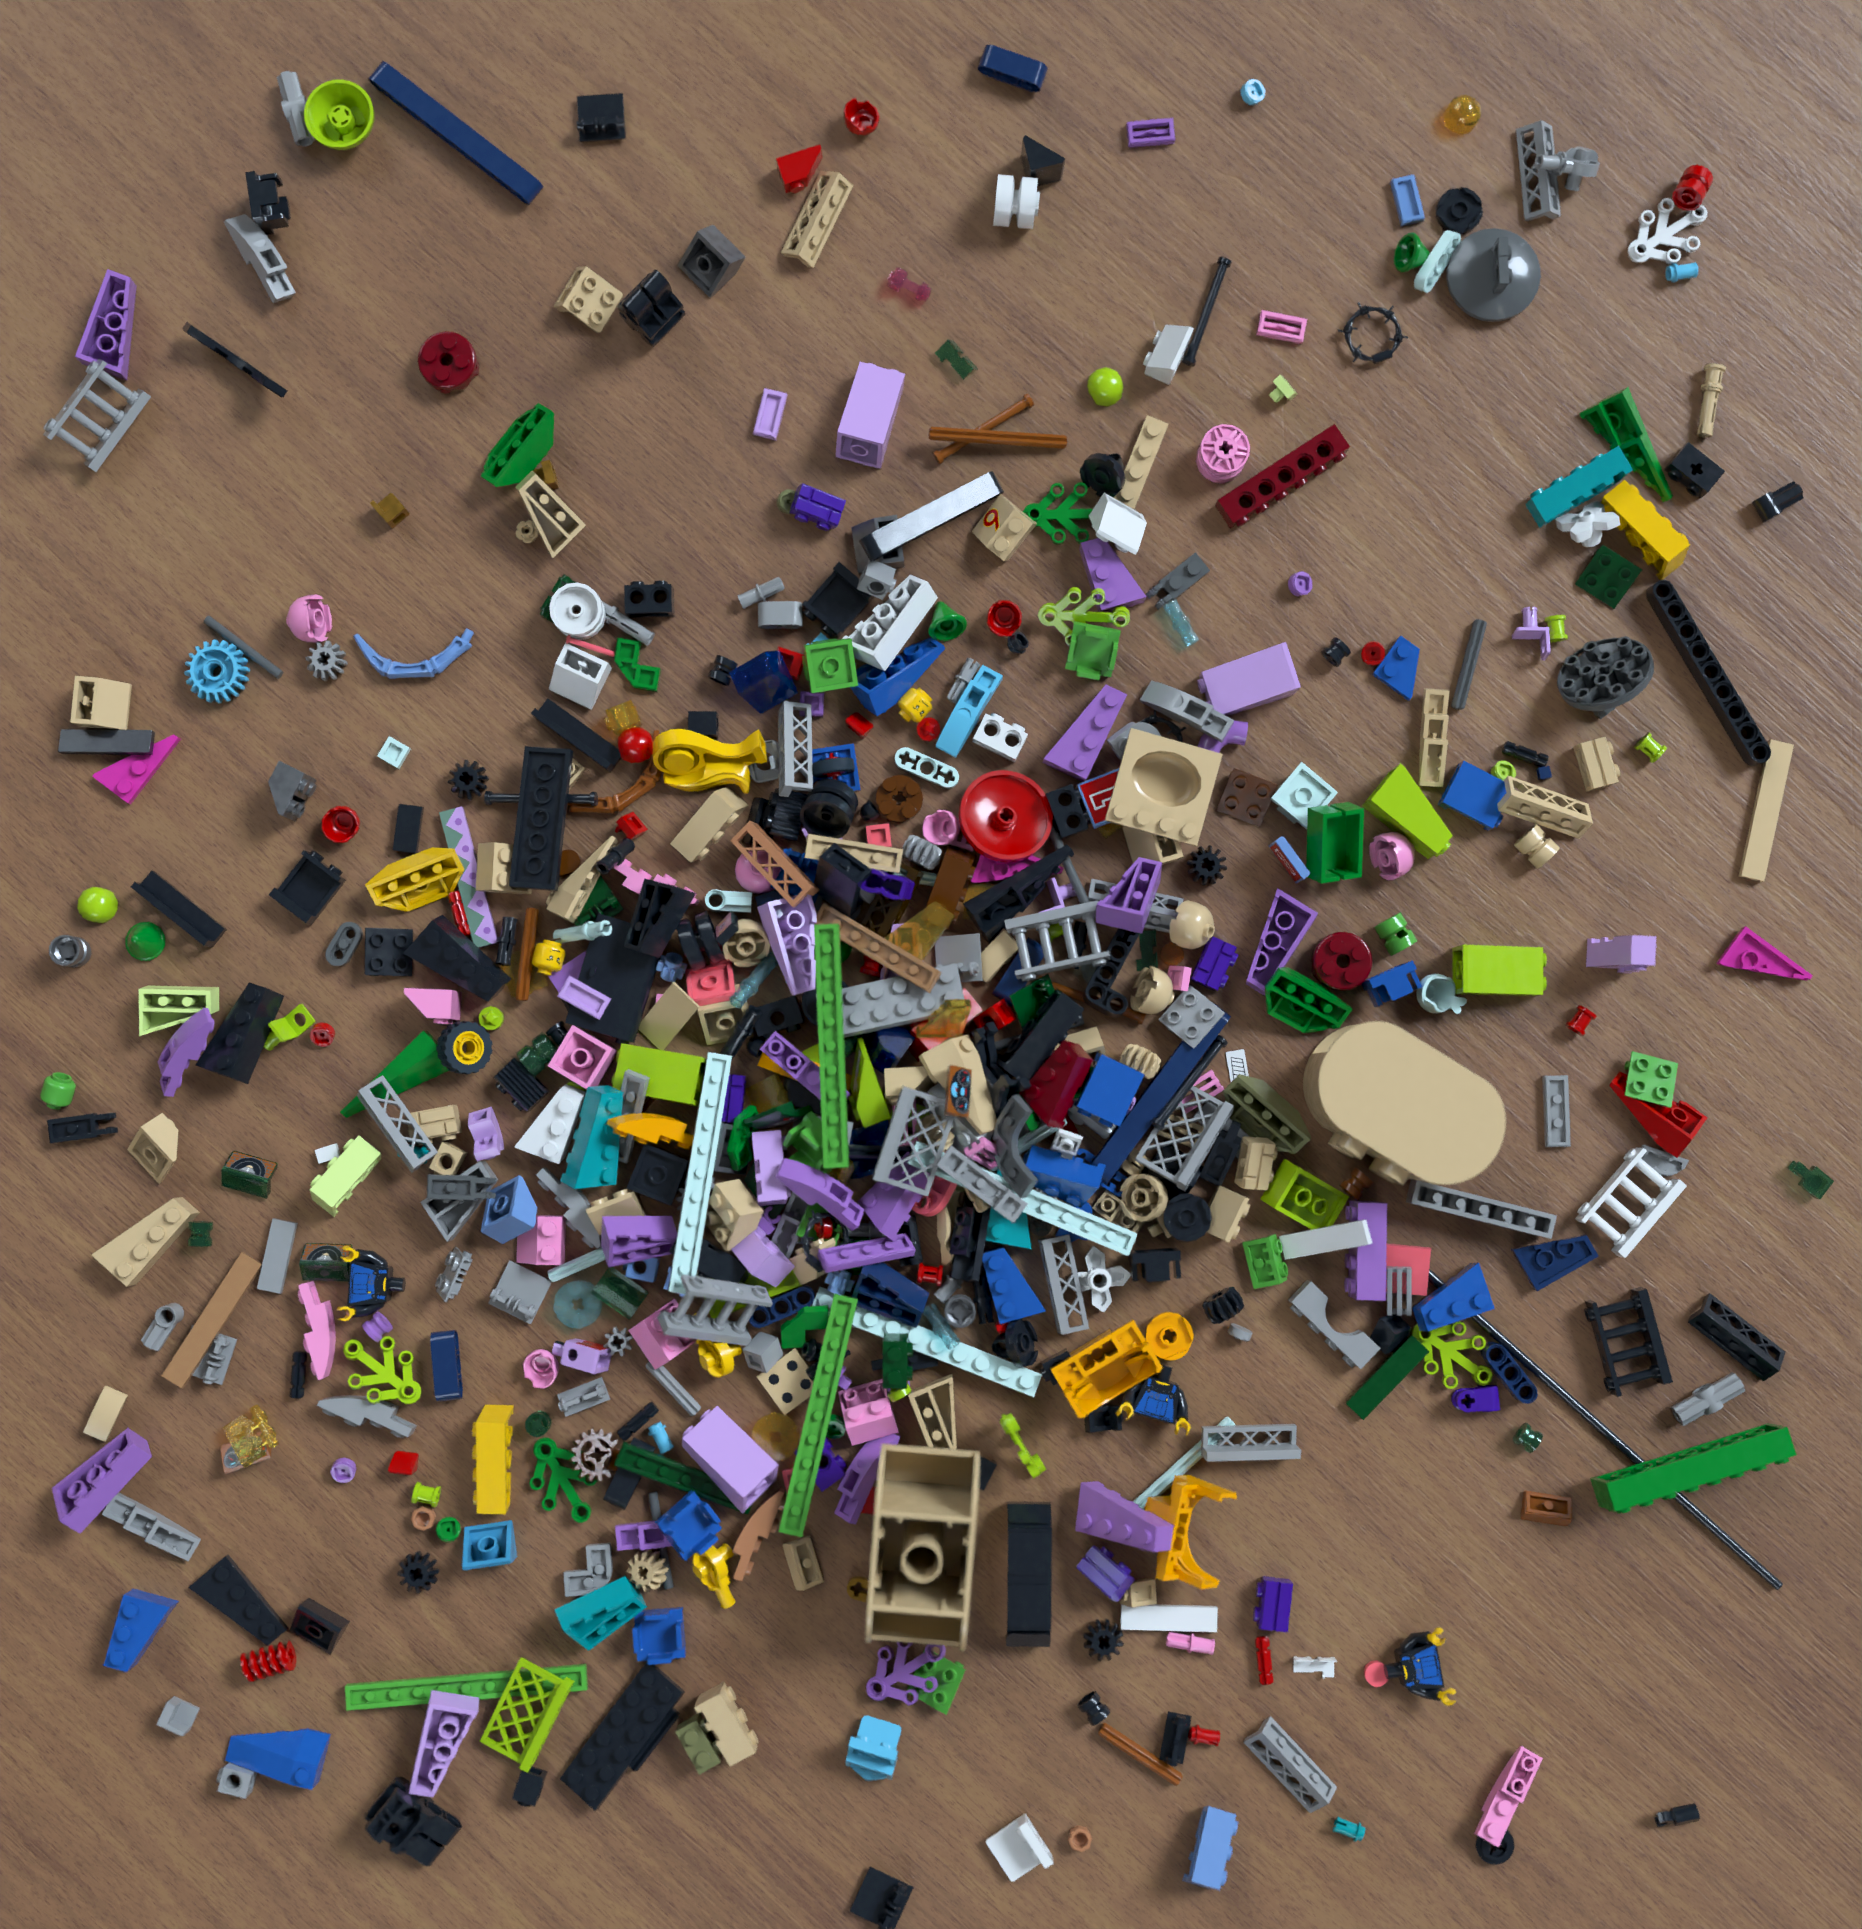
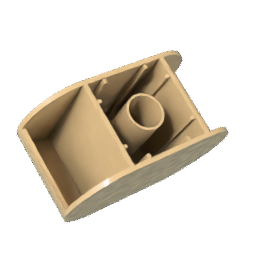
M1374 1021L1340 1028L1325 1037L1317 1045L1307 1061L1303 1076L1304 1097L1309 1111L1315 1120L1323 1128L1333 1133L1328 1144L1350 1158L1356 1157L1362 1160L1365 1153L1371 1156L1374 1160L1368 1169L1390 1183L1394 1184V1182L1404 1185L1407 1178L1435 1184L1460 1183L1475 1177L1487 1168L1501 1147L1505 1134L1506 1116L1503 1102L1495 1088L1485 1079L1394 1024Z
M881 1444L867 1609L866 1643H871V1639L959 1646L960 1651H965L978 1499L980 1451Z

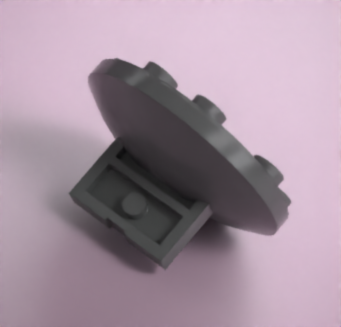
M1491 228L1477 231L1459 243L1450 257L1446 279L1451 297L1466 314L1482 321L1500 322L1517 316L1529 306L1538 292L1541 270L1537 255L1527 241L1511 231Z
M1627 636L1608 638L1596 642L1589 641L1584 644L1583 648L1565 659V663L1557 677V686L1561 697L1567 704L1577 709L1593 711L1594 715L1601 720L1613 711L1615 707L1630 701L1646 688L1654 673V661L1651 652L1645 645Z

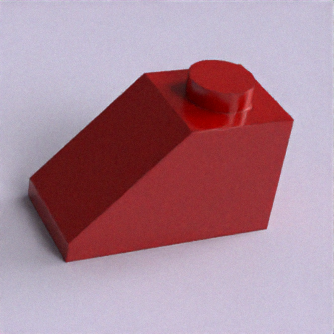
M820 144L776 158L777 169L785 193H798L804 187H808L822 160Z

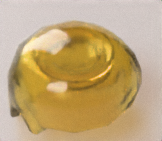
M1456 96L1444 112L1445 125L1451 132L1460 135L1470 133L1481 118V105L1471 96Z

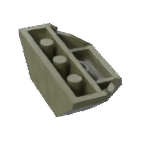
M1239 1074L1223 1090L1225 1101L1234 1105L1230 1119L1241 1123V1129L1250 1137L1268 1138L1276 1144L1277 1151L1289 1152L1291 1154H1296L1311 1139V1135L1299 1111L1265 1081Z

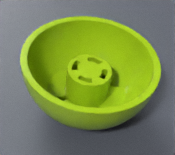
M340 79L331 80L319 85L310 94L304 108V120L307 129L319 143L335 150H348L359 146L370 135L374 125V108L369 95L356 83Z

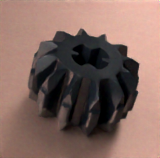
M464 760L463 767L456 763L455 767L458 771H449V774L454 776V778L448 780L449 784L454 785L451 791L453 793L459 792L458 797L460 799L467 795L469 800H473V793L481 797L482 794L479 789L487 790L488 786L482 783L489 780L488 776L483 775L486 769L484 767L478 768L479 763L476 761L470 765L468 760ZM467 775L473 778L472 782L469 781L470 785L464 782L465 778L468 779Z
M1209 845L1206 853L1202 846L1198 847L1199 855L1196 852H1191L1190 856L1194 860H1188L1186 864L1194 866V868L1187 871L1188 874H1197L1193 878L1194 882L1201 877V885L1205 886L1207 879H1209L1211 885H1214L1216 883L1215 877L1220 880L1224 877L1219 871L1227 870V866L1220 865V863L1226 860V857L1219 859L1217 857L1221 850L1217 849L1213 854L1212 846ZM1202 860H1205L1207 863L1211 862L1212 866L1209 868L1211 871L1201 867L1204 863Z
M1234 1287L1219 1290L1202 1304L1204 1313L1212 1324H1221L1224 1321H1228L1240 1313L1245 1305L1241 1295Z
M417 1551L414 1556L408 1554L406 1561L400 1562L399 1566L402 1570H399L397 1575L404 1577L400 1581V1585L409 1584L407 1587L408 1592L415 1587L416 1593L420 1594L423 1588L428 1591L431 1589V1584H435L438 1581L434 1575L438 1574L440 1569L433 1568L437 1560L433 1559L430 1562L428 1560L430 1553H426L422 1558L421 1551ZM417 1568H420L422 1570L420 1572V1574H422L420 1577L415 1574L417 1571L414 1570H416Z
M1096 1619L1095 1628L1090 1624L1087 1625V1629L1091 1633H1083V1638L1088 1640L1083 1645L1085 1649H1090L1088 1652L1090 1657L1097 1653L1098 1661L1103 1659V1655H1106L1107 1660L1110 1661L1112 1659L1111 1652L1117 1656L1120 1654L1116 1647H1123V1641L1119 1640L1123 1637L1122 1631H1116L1118 1628L1116 1623L1109 1627V1619H1105L1103 1625L1100 1624L1099 1619ZM1106 1635L1108 1642L1104 1644L1102 1641V1644H1100L1099 1637L1103 1636L1105 1638Z

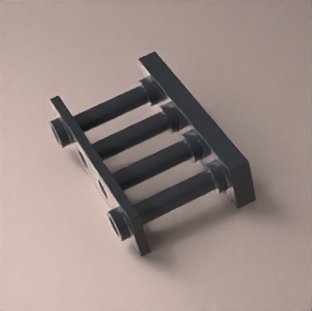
M1638 1287L1631 1289L1632 1296H1630V1299L1598 1307L1594 1301H1585L1587 1307L1584 1309L1587 1321L1591 1322L1606 1376L1603 1379L1607 1392L1616 1397L1622 1396L1620 1386L1653 1378L1656 1382L1663 1385L1673 1382L1646 1288ZM1632 1308L1637 1310L1639 1319L1635 1323L1604 1331L1601 1316ZM1639 1331L1643 1333L1645 1342L1642 1346L1610 1353L1607 1340ZM1643 1355L1650 1357L1652 1365L1649 1366V1369L1617 1377L1613 1363Z

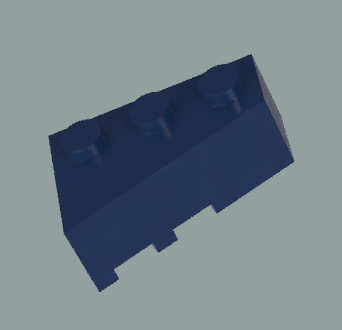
M883 1262L863 1266L852 1294L853 1298L858 1299V1307L917 1328L929 1296V1292Z

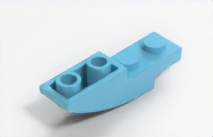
M984 665L981 666L974 679H971L951 713L935 745L936 748L955 758L957 757L977 725L981 713L1001 683L1003 675Z

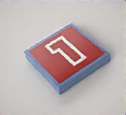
M1119 768L1077 784L1094 829L1111 823L1105 821Z
M1281 836L1269 845V848L1296 884L1310 875L1309 870L1284 836Z

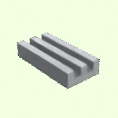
M1387 1266V1315L1397 1314V1316H1402V1314H1406L1407 1316H1412L1411 1267ZM1392 1272H1397V1308H1392ZM1402 1272H1406V1309H1402Z

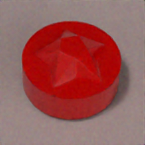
M1377 641L1366 643L1361 651L1362 660L1372 666L1380 664L1385 657L1384 646Z
M923 718L917 725V734L923 741H934L940 734V725L934 718Z
M323 1022L315 1024L310 1032L311 1041L321 1047L329 1046L335 1037L334 1028Z
M827 1216L822 1219L823 1226H821L820 1222L814 1225L819 1239H829L832 1235V1220Z

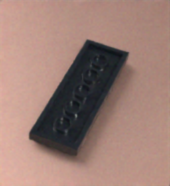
M525 746L509 887L558 891L573 751L571 749Z
M646 1662L563 1773L560 1780L594 1811L598 1810L685 1691L655 1664L647 1665Z

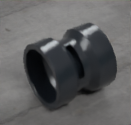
M716 655L714 660L715 666L710 670L707 677L719 684L729 686L732 680L731 674L736 671L738 664L726 657Z
M1096 1691L1087 1694L1077 1704L1080 1711L1086 1713L1087 1720L1091 1726L1102 1722L1111 1712L1106 1704L1100 1702V1696Z

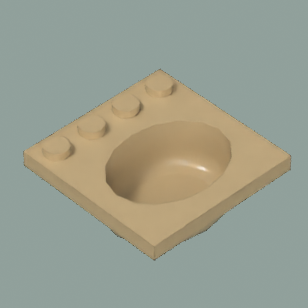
M1131 728L1105 821L1197 846L1223 754Z

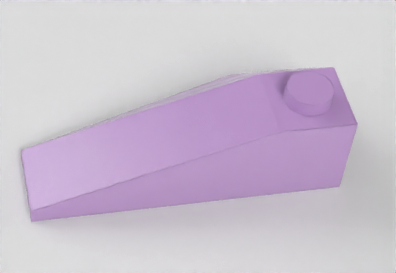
M808 894L795 908L784 898L757 907L763 929L768 936L769 943L791 994L796 995L814 990L816 974L814 925L817 923V914L812 896Z

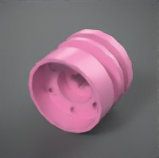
M1221 424L1210 429L1205 434L1197 451L1196 463L1200 473L1214 483H1226L1234 480L1240 475L1249 457L1250 444L1247 436L1241 429L1233 425ZM1221 447H1224L1225 451H1228V454H1224V451L1221 450Z

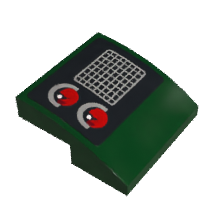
M792 1101L749 1117L744 1120V1123L758 1129H773L804 1118L806 1114L811 1111L813 1112L811 1105L795 1110Z

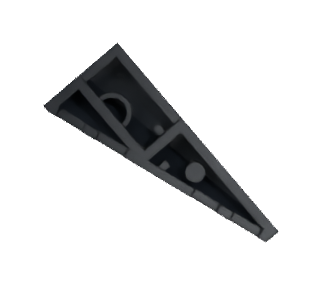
M1068 845L1061 847L963 903L970 919L989 944L1002 929L1006 930L1004 920L1012 919L1018 912L1023 913L1046 887L1044 882L1052 873L1057 875L1060 871L1059 866L1068 856L1073 857L1074 852Z

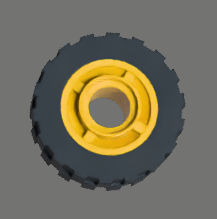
M467 1021L454 1022V1024H449L446 1029H443L440 1037H438V1045L436 1046L438 1059L451 1072L458 1074L476 1073L483 1069L491 1059L490 1055L493 1051L492 1040H490V1034L485 1031L483 1026H479L478 1023ZM464 1042L467 1045V1050L465 1053L462 1050Z

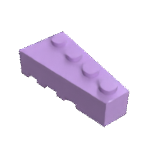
M431 1690L411 1776L409 1794L434 1797L450 1762L458 1751L462 1739L465 1738L472 1720L475 1719L478 1713V1697Z

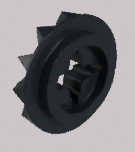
M1506 1830L1500 1843L1503 1848L1494 1846L1491 1849L1490 1844L1486 1840L1477 1836L1475 1847L1480 1858L1486 1863L1493 1865L1502 1864L1512 1856L1514 1851V1839L1508 1830Z

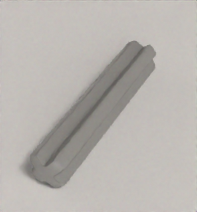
M650 1362L646 1364V1368L690 1416H694L700 1411L701 1406L663 1365L655 1370Z

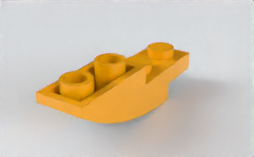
M650 1113L627 1114L608 1119L606 1123L614 1128L613 1133L623 1137L631 1134L634 1136L633 1140L647 1145L648 1141L657 1144L658 1139L670 1143L673 1139L678 1141L677 1146L690 1150L693 1143L694 1135L685 1132L686 1123L664 1115Z

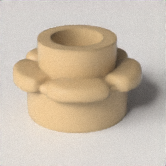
M521 521L517 525L516 537L524 543H531L538 537L539 533L533 521Z

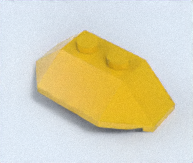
M431 847L388 864L369 880L365 886L376 906H385L408 912L444 898L448 893L453 892L464 872V867L455 849Z

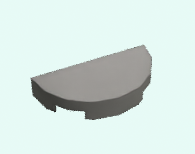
M1646 1145L1641 1146V1148L1647 1151L1642 1156V1159L1662 1176L1677 1174L1685 1169L1689 1162L1687 1159L1676 1158L1667 1152Z

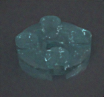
M588 1281L569 1282L558 1290L554 1299V1312L564 1325L577 1329L591 1325L600 1316L602 1311L601 1294L597 1287ZM573 1299H583L582 1305L584 1309L579 1308L575 1310L572 1303Z

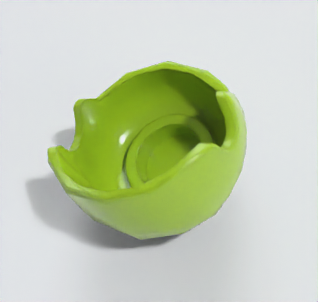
M1104 367L1095 370L1089 376L1087 381L1088 392L1097 405L1110 406L1116 404L1122 397L1123 382L1116 370Z
M90 887L81 893L77 909L85 920L106 923L116 914L118 900L110 890L101 887Z

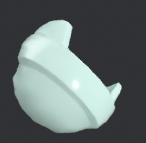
M1431 974L1425 976L1420 981L1422 987L1417 989L1416 993L1417 1000L1423 1009L1430 1013H1442L1450 1009L1456 1014L1461 1013L1460 1006H1464L1467 999L1455 996V983L1451 977H1446L1442 974Z

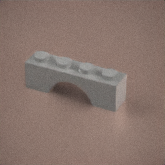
M1306 1280L1288 1299L1292 1304L1290 1309L1298 1317L1304 1315L1310 1321L1307 1325L1316 1334L1321 1332L1327 1338L1324 1342L1332 1350L1335 1351L1338 1348L1344 1354L1342 1359L1351 1368L1355 1365L1362 1369L1381 1349L1359 1329L1350 1333H1340L1332 1329L1325 1315L1328 1297L1310 1280Z

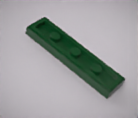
M1410 1334L1345 1403L1364 1420L1430 1351Z

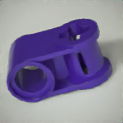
M1498 1385L1456 1389L1451 1395L1452 1405L1464 1412L1499 1411ZM1465 1396L1468 1397V1401L1462 1404L1461 1399H1465Z

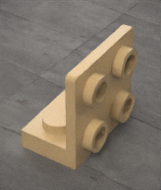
M587 266L577 267L553 307L560 312H570L595 332L600 333L623 294Z

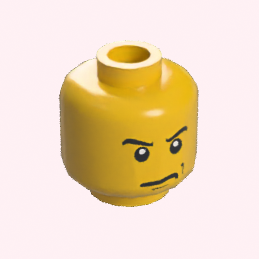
M920 687L917 690L910 688L898 700V707L901 709L898 714L907 722L912 720L919 723L931 711L932 705L930 702L932 699Z
M543 940V943L536 944L532 965L538 968V973L551 976L552 972L561 971L566 955L565 950L561 948L562 944L550 940Z

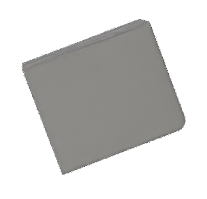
M759 1332L750 1341L749 1345L742 1349L748 1367L767 1373L783 1356L778 1337L764 1332Z
M174 1696L166 1702L156 1725L184 1736L191 1730L200 1708Z

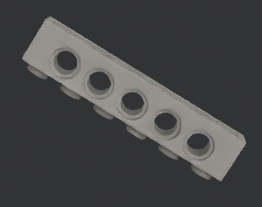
M1413 1179L1410 1181L1406 1198L1407 1203L1552 1239L1557 1215Z

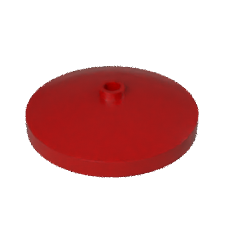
M998 770L978 777L969 785L959 805V824L965 839L978 853L994 861L1011 863L1031 857L1043 846L1051 832L1053 816L1044 791L1032 779L1014 771Z

